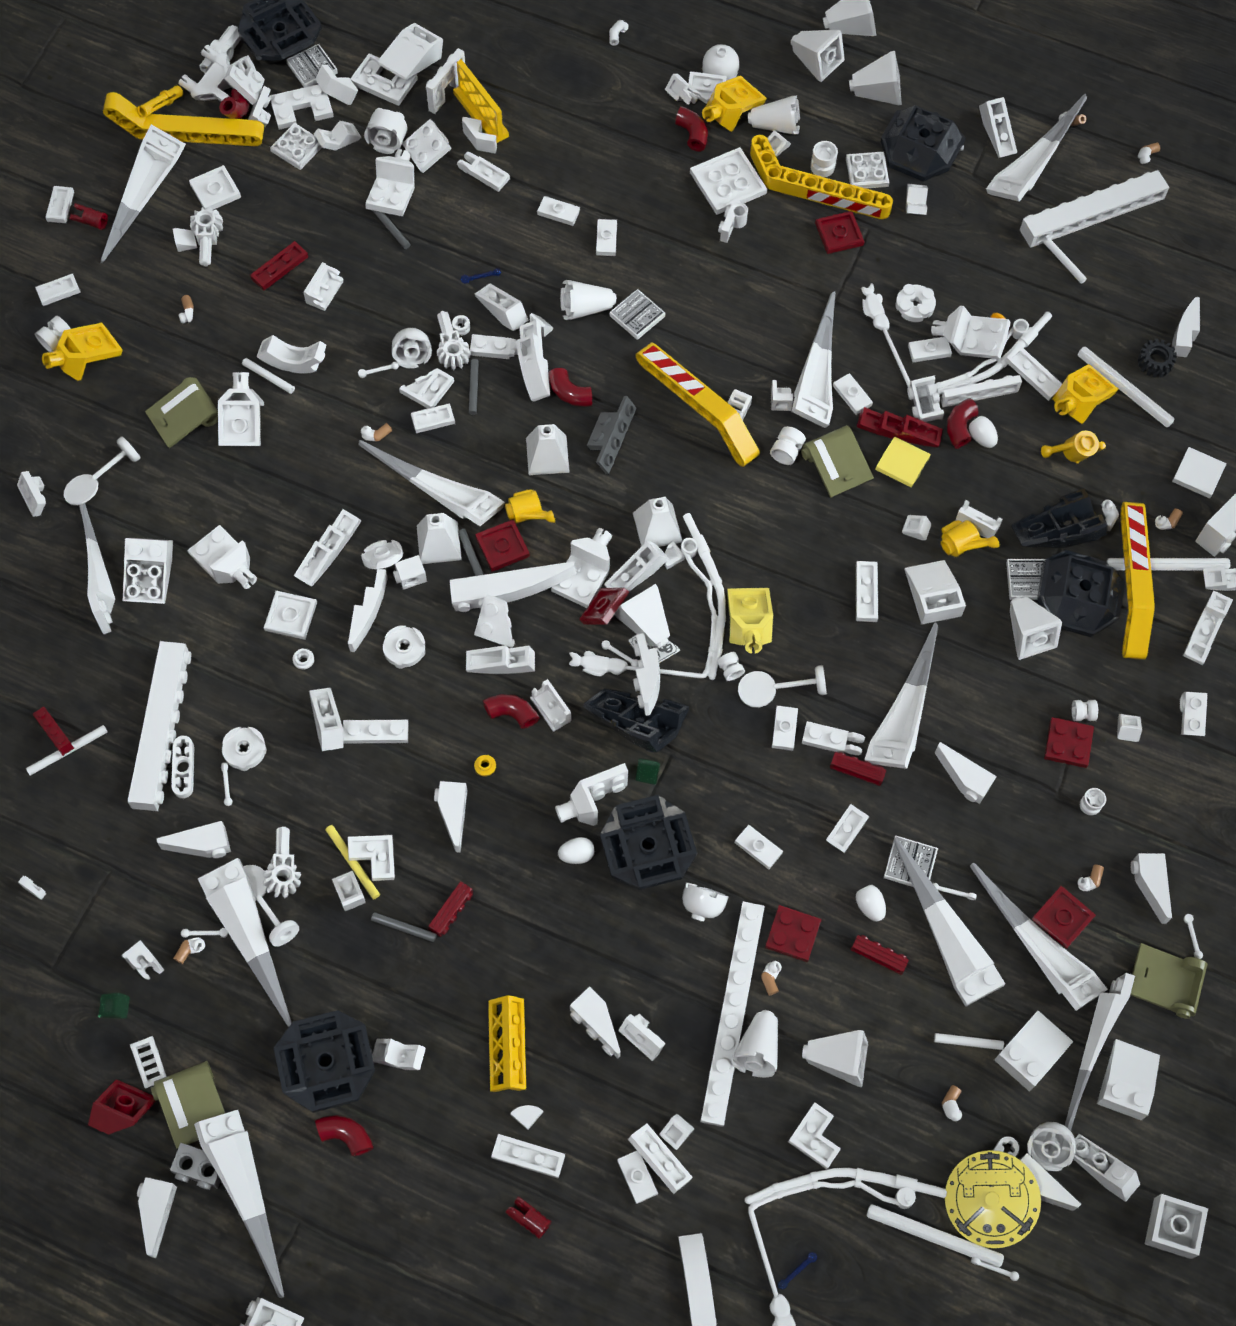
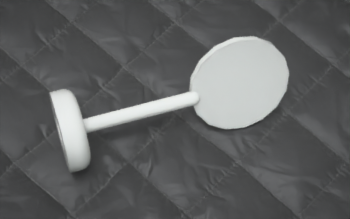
M121 436L117 440V444L122 452L93 476L83 474L75 477L66 485L64 498L69 504L80 505L91 500L98 490L96 479L125 455L134 462L140 459L138 453L125 438Z
M823 665L815 667L814 679L775 684L769 674L762 671L748 673L741 679L738 686L740 699L750 707L760 708L768 705L773 700L776 689L810 684L817 685V691L820 695H827Z
M256 865L243 866L249 878L255 901L257 900L276 926L269 935L270 942L273 946L286 944L297 935L299 926L292 920L280 923L262 898L268 886L263 885V880L265 879L263 876L264 870Z

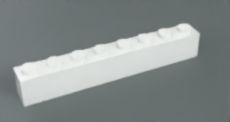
M1158 170L1151 173L1147 172L1135 179L1130 178L1124 183L1114 184L1101 191L1097 190L1088 196L1078 197L1076 200L1068 203L1064 202L1052 209H1045L1041 213L1028 215L1023 219L1020 231L1031 248L1044 243L1048 238L1053 240L1163 200L1169 186Z
M160 641L128 797V803L132 809L158 811L159 804H162L164 800L162 788L168 779L167 763H170L172 759L170 748L171 743L176 738L175 723H178L180 718L178 707L179 703L183 702L184 697L182 686L187 682L186 666L191 662V652L188 651L184 643Z

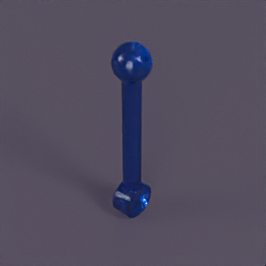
M496 268L494 271L469 277L463 275L461 281L466 284L469 280L491 275L499 276L501 270Z
M813 1252L809 1253L807 1259L785 1280L778 1282V1287L782 1290L786 1289L787 1284L810 1262L813 1263L817 1260V1255Z

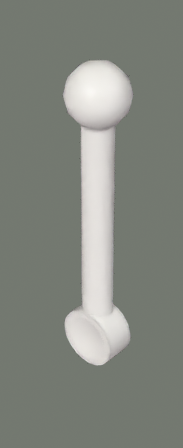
M393 362L391 365L365 371L360 369L358 375L360 378H364L367 374L388 369L396 370L399 368V364Z
M607 640L602 642L603 649L611 650L630 662L632 666L638 667L637 659H632L612 647Z
M222 763L221 769L223 771L226 797L224 804L230 806L232 799L229 793L228 763Z
M933 883L939 891L976 900L977 895L974 893H965Z
M1187 914L1184 917V922L1189 927L1195 950L1194 957L1201 959L1203 953L1199 950L1192 925L1193 916Z
M225 928L219 931H189L188 929L181 931V936L185 938L189 935H220L225 938L229 934Z
M974 1257L971 1259V1263L1009 1276L1013 1281L1019 1279V1274L1016 1271L1009 1272L985 1263L980 1259Z

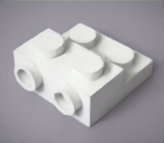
M257 1297L256 1302L252 1300L246 1310V1315H249L245 1325L241 1324L240 1326H301L304 1317Z

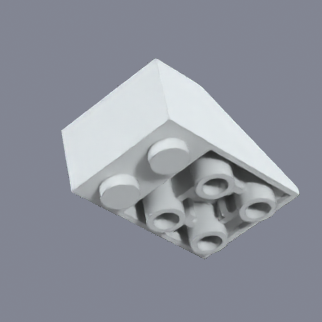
M413 23L400 32L377 61V64L400 78L408 80L441 59L443 39Z
M125 538L123 601L165 604L172 564L173 540Z
M945 560L904 569L921 624L962 616L966 605L961 589Z

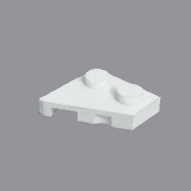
M690 72L688 91L696 94L698 99L707 104L716 84L727 81V76Z
M437 368L426 376L415 379L414 383L406 387L405 385L401 386L399 390L401 394L429 409L437 405L454 383V377Z
M488 594L484 597L474 635L510 648L514 646L515 641L512 639L510 629L512 626L508 617L507 601Z

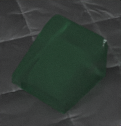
M640 758L636 772V781L656 785L660 763Z
M121 993L102 994L98 1017L127 1018L130 997Z

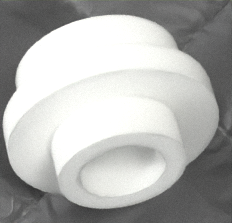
M308 649L297 650L293 655L294 665L298 669L310 668L314 663L313 653ZM302 658H307V661L300 662Z

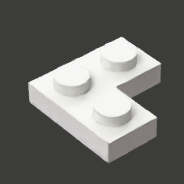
M233 64L228 68L225 80L252 105L258 101L265 80L258 71L249 67L244 74L241 69H238Z
M392 835L348 837V860H371L372 881L394 880Z
M814 1103L788 1142L825 1169H828L840 1148L823 1137L822 1133L834 1116Z

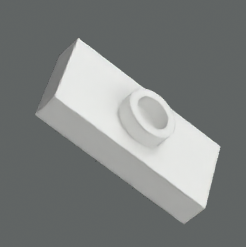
M53 187L45 217L47 222H67L74 194L73 188Z
M544 196L537 210V215L574 226L580 212V207Z
M598 219L596 255L616 256L617 220Z
M73 274L35 287L43 306L81 293Z
M946 337L914 341L908 344L912 362L951 357L952 354Z
M850 373L833 383L835 390L855 415L859 414L863 407L869 408L872 406V400Z
M450 403L411 413L416 433L455 424Z
M776 707L772 748L793 751L798 708Z
M750 825L735 840L736 845L767 869H770L783 853L781 849Z
M638 1151L617 1159L636 1204L658 1195L643 1158Z

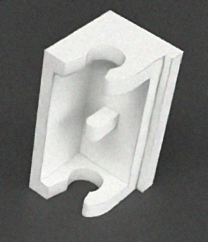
M322 262L304 291L306 303L325 311L343 283V278L338 276L340 272Z
M966 500L963 507L960 508L956 520L961 522L965 520L970 521L978 530L979 535L985 538L994 536L1003 519L998 518L997 521L971 508L969 506L970 502Z
M548 679L542 683V688L539 690L534 688L532 690V697L530 699L553 732L571 722V711Z
M141 940L122 955L134 970L137 969L142 977L147 980L150 979L149 975L145 972L147 967H153L154 971L159 974L164 971Z

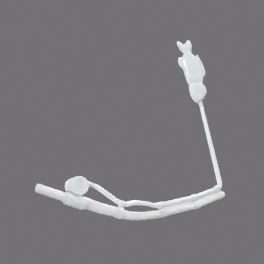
M871 283L868 288H861L863 294L866 295V300L862 299L864 313L873 319L875 328L883 330L906 384L910 388L911 381L887 332L889 320L882 306L881 294L876 295L873 293L874 285ZM1045 312L1033 327H1029L1028 322L1024 319L1016 320L1007 334L1005 344L1011 335L1013 338L1018 339V341L1001 359H988L971 372L969 371L963 375L934 384L936 392L941 395L943 390L950 387L958 388L970 383L975 384L996 374L1003 367L1005 368L1008 365L1005 359L1019 345L1022 348L1028 347L1037 337L1041 328L1050 320L1052 314ZM997 361V363L993 367L989 368L988 370L980 374L973 376L978 372L979 369ZM926 388L916 390L918 398L927 396Z
M687 513L683 518L693 538H686L682 541L681 552L690 567L705 582L707 587V599L712 613L709 653L706 667L702 674L660 669V674L693 678H706L708 676L711 680H714L717 675V660L721 657L723 651L722 645L726 622L725 593L721 577H719L710 555V549L703 535H700L691 514ZM697 552L707 569L711 581L704 576L691 559L696 556ZM712 586H714L717 594L718 616L713 606ZM585 651L583 657H580L577 653H569L573 658L569 665H582L584 672L595 676H602L607 672L619 675L625 670L636 671V669H639L637 666H628L627 662L622 659L598 656L591 651Z
M833 1168L811 1172L810 1174L780 1183L777 1182L745 1197V1202L750 1204L748 1213L774 1295L770 1303V1311L775 1316L772 1326H796L790 1314V1306L787 1299L782 1294L778 1295L754 1214L755 1209L775 1199L820 1187L844 1189L851 1186L862 1188L884 1202L898 1205L902 1209H908L915 1202V1191L945 1198L947 1194L946 1189L917 1182V1179L901 1175L893 1176L861 1168ZM833 1177H851L855 1179L844 1183L818 1182V1180ZM861 1180L883 1184L900 1190L894 1199L884 1196L861 1183Z

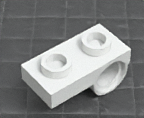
M733 199L731 206H727L724 214L726 219L721 221L718 232L721 233L720 241L728 243L733 227L742 228L746 225L748 207L744 203Z
M1182 693L1180 698V710L1182 712L1181 735L1205 736L1207 693Z

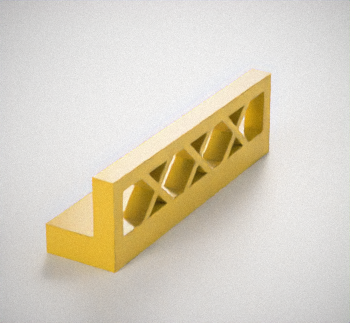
M507 995L489 1000L490 1091L492 1092L506 1089L526 1090L523 998ZM502 1004V1012L498 1016L497 1005ZM501 1026V1027H502V1035H501V1037H500V1039H499V1038L497 1037V1031H498L499 1027ZM500 1049H502L503 1057L499 1062L498 1053ZM502 1072L504 1084L498 1085V1076Z

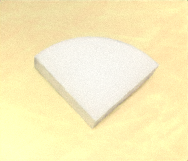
M674 541L671 542L665 551L666 556L669 558L664 563L666 569L685 559Z
M23 876L19 880L20 885L39 899L42 900L46 895L45 891L35 885L28 877Z
M525 1105L516 1108L510 1114L529 1130L543 1113V1110L536 1106Z

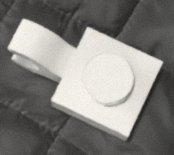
M679 74L672 75L665 90L676 101L683 99L687 104H690V102L695 104L698 99L696 94L687 90L690 85Z

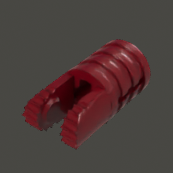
M78 203L74 204V208L83 211L82 218L71 214V220L100 230L106 227L108 222V215L106 213Z
M518 1196L514 1203L526 1215H523L514 1207H509L505 1211L506 1214L540 1239L552 1221Z

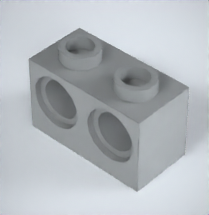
M180 1143L170 1171L176 1174L175 1179L188 1183L189 1179L197 1181L198 1187L210 1190L211 1186L218 1188L221 1182L216 1171L211 1177H204L205 1169L213 1165L203 1150ZM187 1159H192V1167L188 1170H183V1162Z

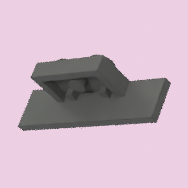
M628 396L623 397L617 412L600 413L587 444L590 450H601L596 463L605 474L610 473L636 411L635 405Z

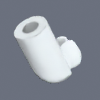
M623 20L617 21L609 31L610 44L613 46L619 43L620 31L625 32L628 29V24Z
M1105 500L1102 502V511L1108 525L1107 531H1110L1119 517V513L1111 500Z

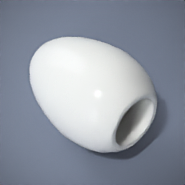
M979 416L969 424V432L972 438L980 445L992 448L997 444L998 436L996 429L988 418Z
M574 838L565 842L559 848L558 856L566 863L582 864L594 856V845L587 838Z
M868 885L857 891L856 901L860 910L873 921L882 920L886 914V905L880 890L873 885Z

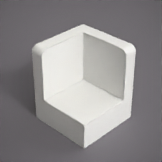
M772 380L771 410L791 411L793 403L791 388H777V380Z

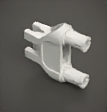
M206 45L204 47L206 51L203 49L201 55L213 62L212 66L199 83L194 82L187 75H183L184 81L180 79L179 85L191 92V96L195 100L207 101L218 99L222 101L224 98L230 97L223 92L228 85L234 88L225 80L230 62L226 54H219L209 45Z

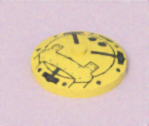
M993 1150L974 1153L963 1159L954 1168L947 1181L945 1204L948 1216L957 1231L977 1245L987 1248L1011 1246L1025 1238L1037 1222L1041 1209L1039 1185L1031 1170L1015 1156Z

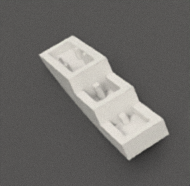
M342 509L334 524L328 526L319 542L315 541L294 576L312 587L339 555L361 523V520Z
M377 569L374 588L366 587L363 606L354 605L348 641L350 652L356 651L377 616L388 579L384 569Z

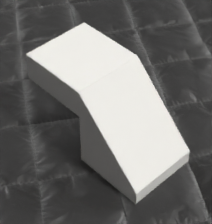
M328 65L321 66L315 80L324 93L347 105H351L358 89L350 78H337Z
M463 117V132L473 146L479 151L496 153V135L482 133L481 120Z
M339 121L332 131L317 129L314 133L321 147L331 150H338L361 138L355 126L344 121Z
M907 184V213L926 215L927 186Z
M377 1039L372 1054L373 1062L404 1070H420L426 1048L420 1045H404L393 1039Z

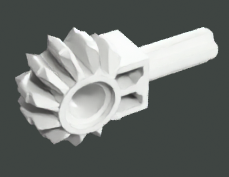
M202 207L201 211L195 210L194 216H190V227L197 238L198 245H200L199 263L207 267L211 264L212 245H217L219 231H223V219L217 210L213 211L211 207L205 210Z
M441 311V313L437 314L442 332L440 334L441 342L437 349L438 360L440 364H444L446 369L450 366L453 370L457 366L462 369L463 364H468L471 356L469 345L463 341L462 337H459L458 330L453 331L448 312Z
M286 827L277 828L276 854H273L271 863L267 867L268 870L263 873L265 878L263 885L268 886L267 893L275 892V898L279 896V893L284 898L288 896V892L294 894L296 892L295 887H299L301 883L298 880L301 876L300 872H295L297 867L294 865V855H289L290 830ZM283 876L287 881H279L277 877Z

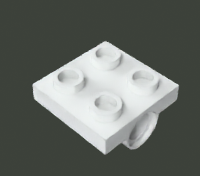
M431 119L402 143L422 173L452 149L448 144V139Z

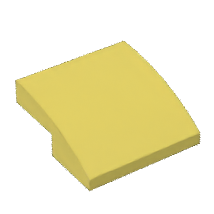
M894 437L875 470L912 487L931 454Z

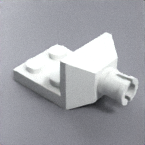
M399 149L395 157L376 158L377 178L367 198L366 209L398 216L404 215L415 188L414 165L409 161L411 156L408 151L404 150L402 156H400L402 149Z
M959 306L948 316L946 322L934 320L933 325H937V327L932 326L931 332L933 336L946 337L960 355L1001 359L1011 322L1008 319L971 316L964 306Z
M233 372V389H228L218 400L219 446H261L260 406H264V401L253 389H249V373Z
M220 525L188 550V553L218 584L233 583L238 580L245 589L251 587L248 581L253 585L257 580V577L249 571L250 556L246 544L243 540L237 543Z
M598 528L593 539L582 538L571 542V555L567 562L574 561L577 574L551 588L552 592L585 608L589 606L609 574L610 557L606 545L611 540L612 535L608 531L602 534L604 529Z
M625 763L579 781L570 795V801L555 806L560 822L562 823L577 817L579 822L592 826L597 825L598 810L594 801L602 799L605 794L612 791L617 793L625 789L628 782V769Z

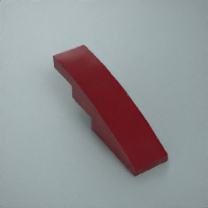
M865 407L860 411L857 424L858 428L891 439L897 437L908 443L930 447L939 446L942 434L941 428L912 416L906 415L902 418L887 411L880 414Z

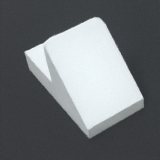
M353 871L332 879L345 911L365 903L364 896Z

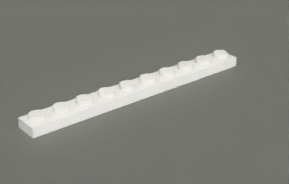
M748 902L742 903L702 1111V1123L724 1126L734 1073L732 1058L740 1041L765 907L763 905Z

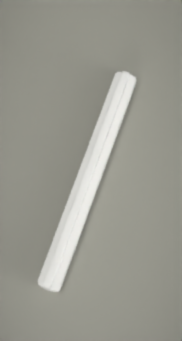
M1083 347L1079 351L1078 356L1082 360L1090 364L1165 427H1169L1174 422V417L1087 347Z
M1108 558L1107 563L1115 570H1125L1124 558ZM1150 558L1151 570H1203V568L1224 566L1225 569L1230 568V560L1228 558Z
M870 1205L868 1208V1218L969 1257L980 1259L993 1266L1001 1267L1003 1263V1254L878 1206Z

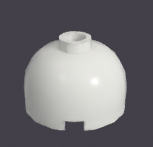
M718 44L711 47L703 58V73L727 76V80L735 78L739 70V57L737 53L727 45Z
M406 328L395 335L392 340L391 351L393 358L400 366L417 368V364L428 362L431 357L432 348L428 336L423 331L416 328Z
M686 882L682 899L686 910L692 913L691 917L704 921L705 918H714L723 912L728 896Z
M1057 1122L1040 1124L1032 1132L1027 1144L1029 1155H1032L1033 1159L1043 1169L1048 1171H1059L1063 1167L1069 1166L1076 1152V1141L1072 1132Z

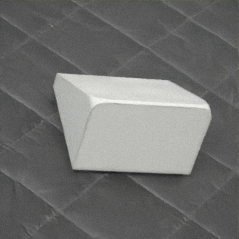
M775 130L767 138L776 157L791 145L790 142Z
M173 229L178 252L197 248L195 235L192 230Z
M533 313L530 314V322L534 320L540 322L542 337H545L553 330V327L540 316Z
M908 515L902 533L920 540H926L931 523L927 516Z
M1119 714L1118 739L1138 742L1142 732L1141 718Z
M676 1114L670 1119L659 1135L677 1150L694 1128Z

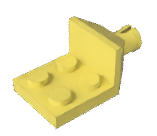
M769 588L727 589L730 614V643L745 645L748 653H752V647H754L755 653L760 652L762 645L772 642L773 611Z

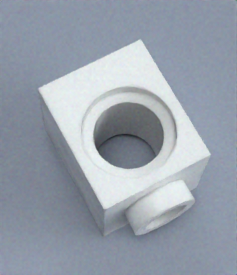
M419 555L395 563L396 571L393 574L396 583L401 582L403 590L427 582Z

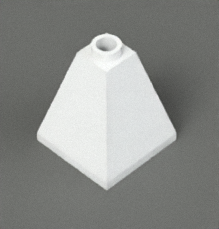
M840 0L825 12L826 17L823 18L825 29L840 30L842 34L876 36L874 16L869 0Z
M840 30L801 31L791 39L793 52L820 82L845 60Z
M895 51L889 52L852 74L853 80H849L850 91H854L855 96L902 105L900 74Z
M555 424L538 425L526 437L529 475L569 473L566 435Z
M666 497L648 500L633 512L641 547L647 541L657 544L658 547L669 545L673 541L675 543L682 542L673 504Z
M444 513L429 514L417 525L419 557L422 564L461 560L459 530L456 520Z
M656 584L621 604L615 612V616L636 634L644 633L646 642L652 647L657 646L661 648L669 643L670 633Z
M1027 596L1014 598L1011 601L1010 617L1018 659L1021 660L1057 648L1062 621Z
M862 1030L808 1041V1045L803 1046L802 1057L809 1064L853 1085L862 1087L868 1041Z

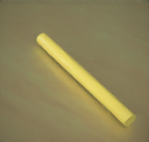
M333 825L328 826L325 829L371 898L373 900L378 898L380 893L358 861L348 860V847Z

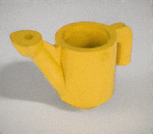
M1085 430L1070 437L1064 444L1053 447L1043 445L1041 454L1044 458H1048L1053 453L1063 451L1069 461L1078 464L1103 450L1106 445L1102 441L1099 442L1094 433Z
M524 490L514 493L513 497L508 498L509 503L505 504L509 520L514 519L515 523L530 519H545L548 522L555 523L552 510L548 512L542 510L536 491Z
M956 520L942 528L941 546L948 555L957 557L967 550L987 546L991 548L999 547V541L995 536L981 538L976 527L968 520L963 522Z

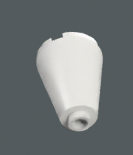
M797 95L752 108L751 112L748 113V123L752 124L753 128L775 130L776 132L794 135L799 134L800 126H796V123L800 120Z
M571 280L563 281V284L566 285L565 288H561L560 301L561 310L566 311V315H563L565 320H572L612 309L613 305L616 304V294L611 289Z
M763 1010L756 1013L733 1054L732 1064L743 1073L749 1070L753 1072L752 1076L766 1078L772 1077L777 1070L778 1019L771 1011Z

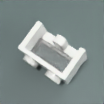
M935 375L913 380L910 383V388H907L909 399H913L915 404L912 407L913 416L924 422L943 419L944 411L941 410L939 404V393L936 392L934 385Z

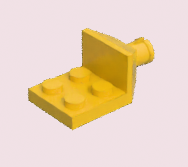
M740 75L716 84L706 107L702 110V116L704 119L707 118V122L716 120L732 132L743 112L763 105L767 98Z
M103 323L64 330L56 350L43 353L42 362L46 365L47 369L60 366L63 372L79 381L82 379L86 363L121 356L123 350Z
M1088 364L1067 376L1052 398L1055 402V411L1062 410L1059 413L1060 415L1068 413L1075 420L1083 424L1096 405L1115 395L1118 388Z

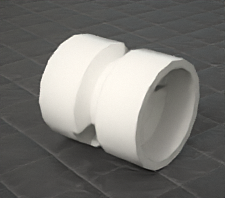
M821 141L814 146L811 160V171L813 174L828 177L834 172L838 150L832 142Z
M55 316L47 323L48 327L43 326L35 333L37 340L49 352L56 350L64 330L71 329L59 316Z
M786 426L782 428L777 437L779 440L774 443L770 454L779 463L792 465L806 438L801 431Z

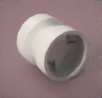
M736 652L727 653L717 660L719 667L724 670L723 675L727 681L735 680L745 673L743 666L738 663L739 658Z
M1073 700V720L1082 721L1087 719L1088 721H1096L1098 718L1097 701L1088 700L1087 702H1082L1081 700Z
M1091 788L1086 791L1080 801L1081 810L1087 815L1099 813L1106 803L1105 793L1098 788Z

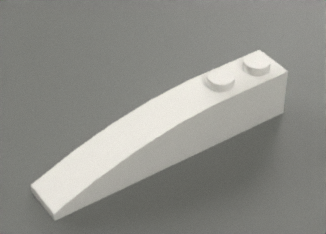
M573 561L450 580L451 600L455 611L460 612L482 608L484 597L487 594L511 602L553 587L576 575L577 571Z

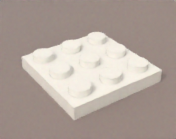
M740 147L690 168V174L716 215L725 212L727 206H731L733 199L746 203L767 194L766 186Z

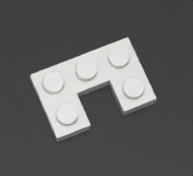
M459 48L448 57L443 67L441 66L434 78L430 79L426 84L428 108L434 114L445 103L444 89L450 83V86L454 88L459 86L456 61L462 59L465 63L464 51Z
M368 54L350 80L355 87L399 106L418 80L417 74L408 80L395 75L391 81L379 75L384 68L377 64L380 58Z
M319 84L269 96L279 130L291 127L293 123L297 124L294 110L311 107L315 121L334 117L328 95L324 93Z

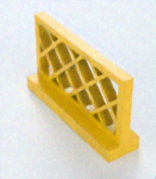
M462 59L456 61L459 84L458 87L453 89L456 98L473 119L481 120L483 133L496 135L497 143L508 138L509 132L502 124L501 109Z

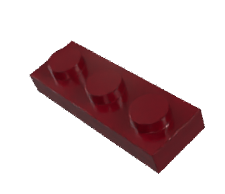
M294 241L250 274L251 279L265 291L307 259L308 253Z

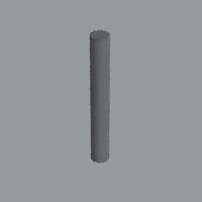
M372 210L404 249L409 248L411 244L385 213Z
M477 359L471 360L469 414L471 415L477 414L479 367Z
M460 529L458 533L475 576L484 575L466 529Z
M375 912L371 918V921L432 942L435 941L437 936L436 933Z

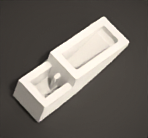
M1195 297L1189 304L1175 331L1172 347L1174 346V352H1177L1178 357L1188 356L1192 348V341H1195L1200 331L1199 297Z
M506 645L466 651V671L487 674L534 672L535 652L530 646L508 648Z

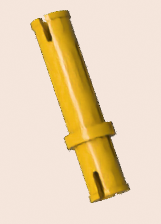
M177 85L168 91L160 92L159 96L138 106V114L141 117H147L163 106L171 105L174 100L183 96L182 88Z

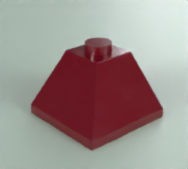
M116 1079L93 1103L88 1125L106 1134L134 1126L156 1101L153 1095Z

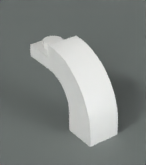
M272 335L262 341L257 358L281 370L294 373H312L317 370L319 363L325 357L326 344L319 341L309 347L301 348L289 345Z

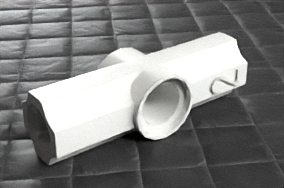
M234 25L229 26L220 39L213 40L210 45L219 54H226L229 61L233 57L234 48L241 40L238 27ZM205 57L199 65L200 70L206 74L213 62Z

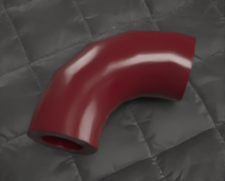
M234 88L231 91V97H226L221 101L219 109L228 118L240 119L246 116L250 108V102Z
M680 107L675 125L681 126L689 132L690 135L687 142L689 148L698 152L703 151L708 139L705 121L697 113L685 107Z
M555 368L549 371V382L552 390L562 401L573 406H592L591 386L580 387L574 385L569 380L568 372L564 368Z
M967 398L955 406L947 419V433L955 449L965 446L972 439L967 429V423L978 415V407L971 398Z
M499 694L482 700L491 720L502 715L511 716L522 729L531 727L540 719L532 706L516 695Z
M334 1115L315 1120L321 1141L324 1142L329 1139L342 1140L347 1144L351 1156L365 1154L374 1148L364 1127L351 1118Z

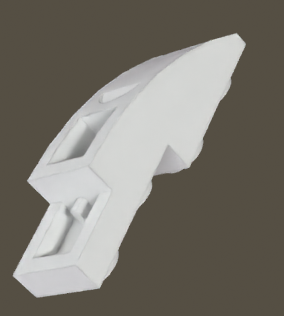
M534 320L520 326V339L517 340L522 375L530 399L533 402L550 396L548 362L543 358L541 324L539 321Z
M642 633L636 635L637 643L633 644L635 655L640 656L641 659L637 660L639 669H636L637 678L633 679L635 691H640L641 694L637 696L639 707L644 708L645 715L648 716L651 714L659 694L660 667L657 648L648 649L645 635Z

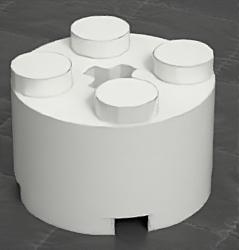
M377 108L372 114L364 133L366 142L368 144L370 142L374 145L373 149L384 154H392L395 150H399L407 132L404 115L400 112Z

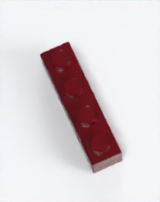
M45 707L33 713L35 719L62 756L74 749L71 742Z
M835 752L830 768L878 786H881L886 773V769L881 766L871 765L868 761H860L858 758L846 756L842 752Z
M460 881L429 924V930L440 937L443 934L445 935L449 930L448 926L455 922L458 912H462L466 901L472 898V888Z
M858 935L851 948V951L900 975L903 974L909 961L905 955H898L891 948H884L880 943L872 942L864 935Z

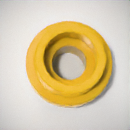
M489 755L478 757L474 764L475 771L481 776L493 774L496 769L494 758ZM487 762L489 766L484 768L481 764Z

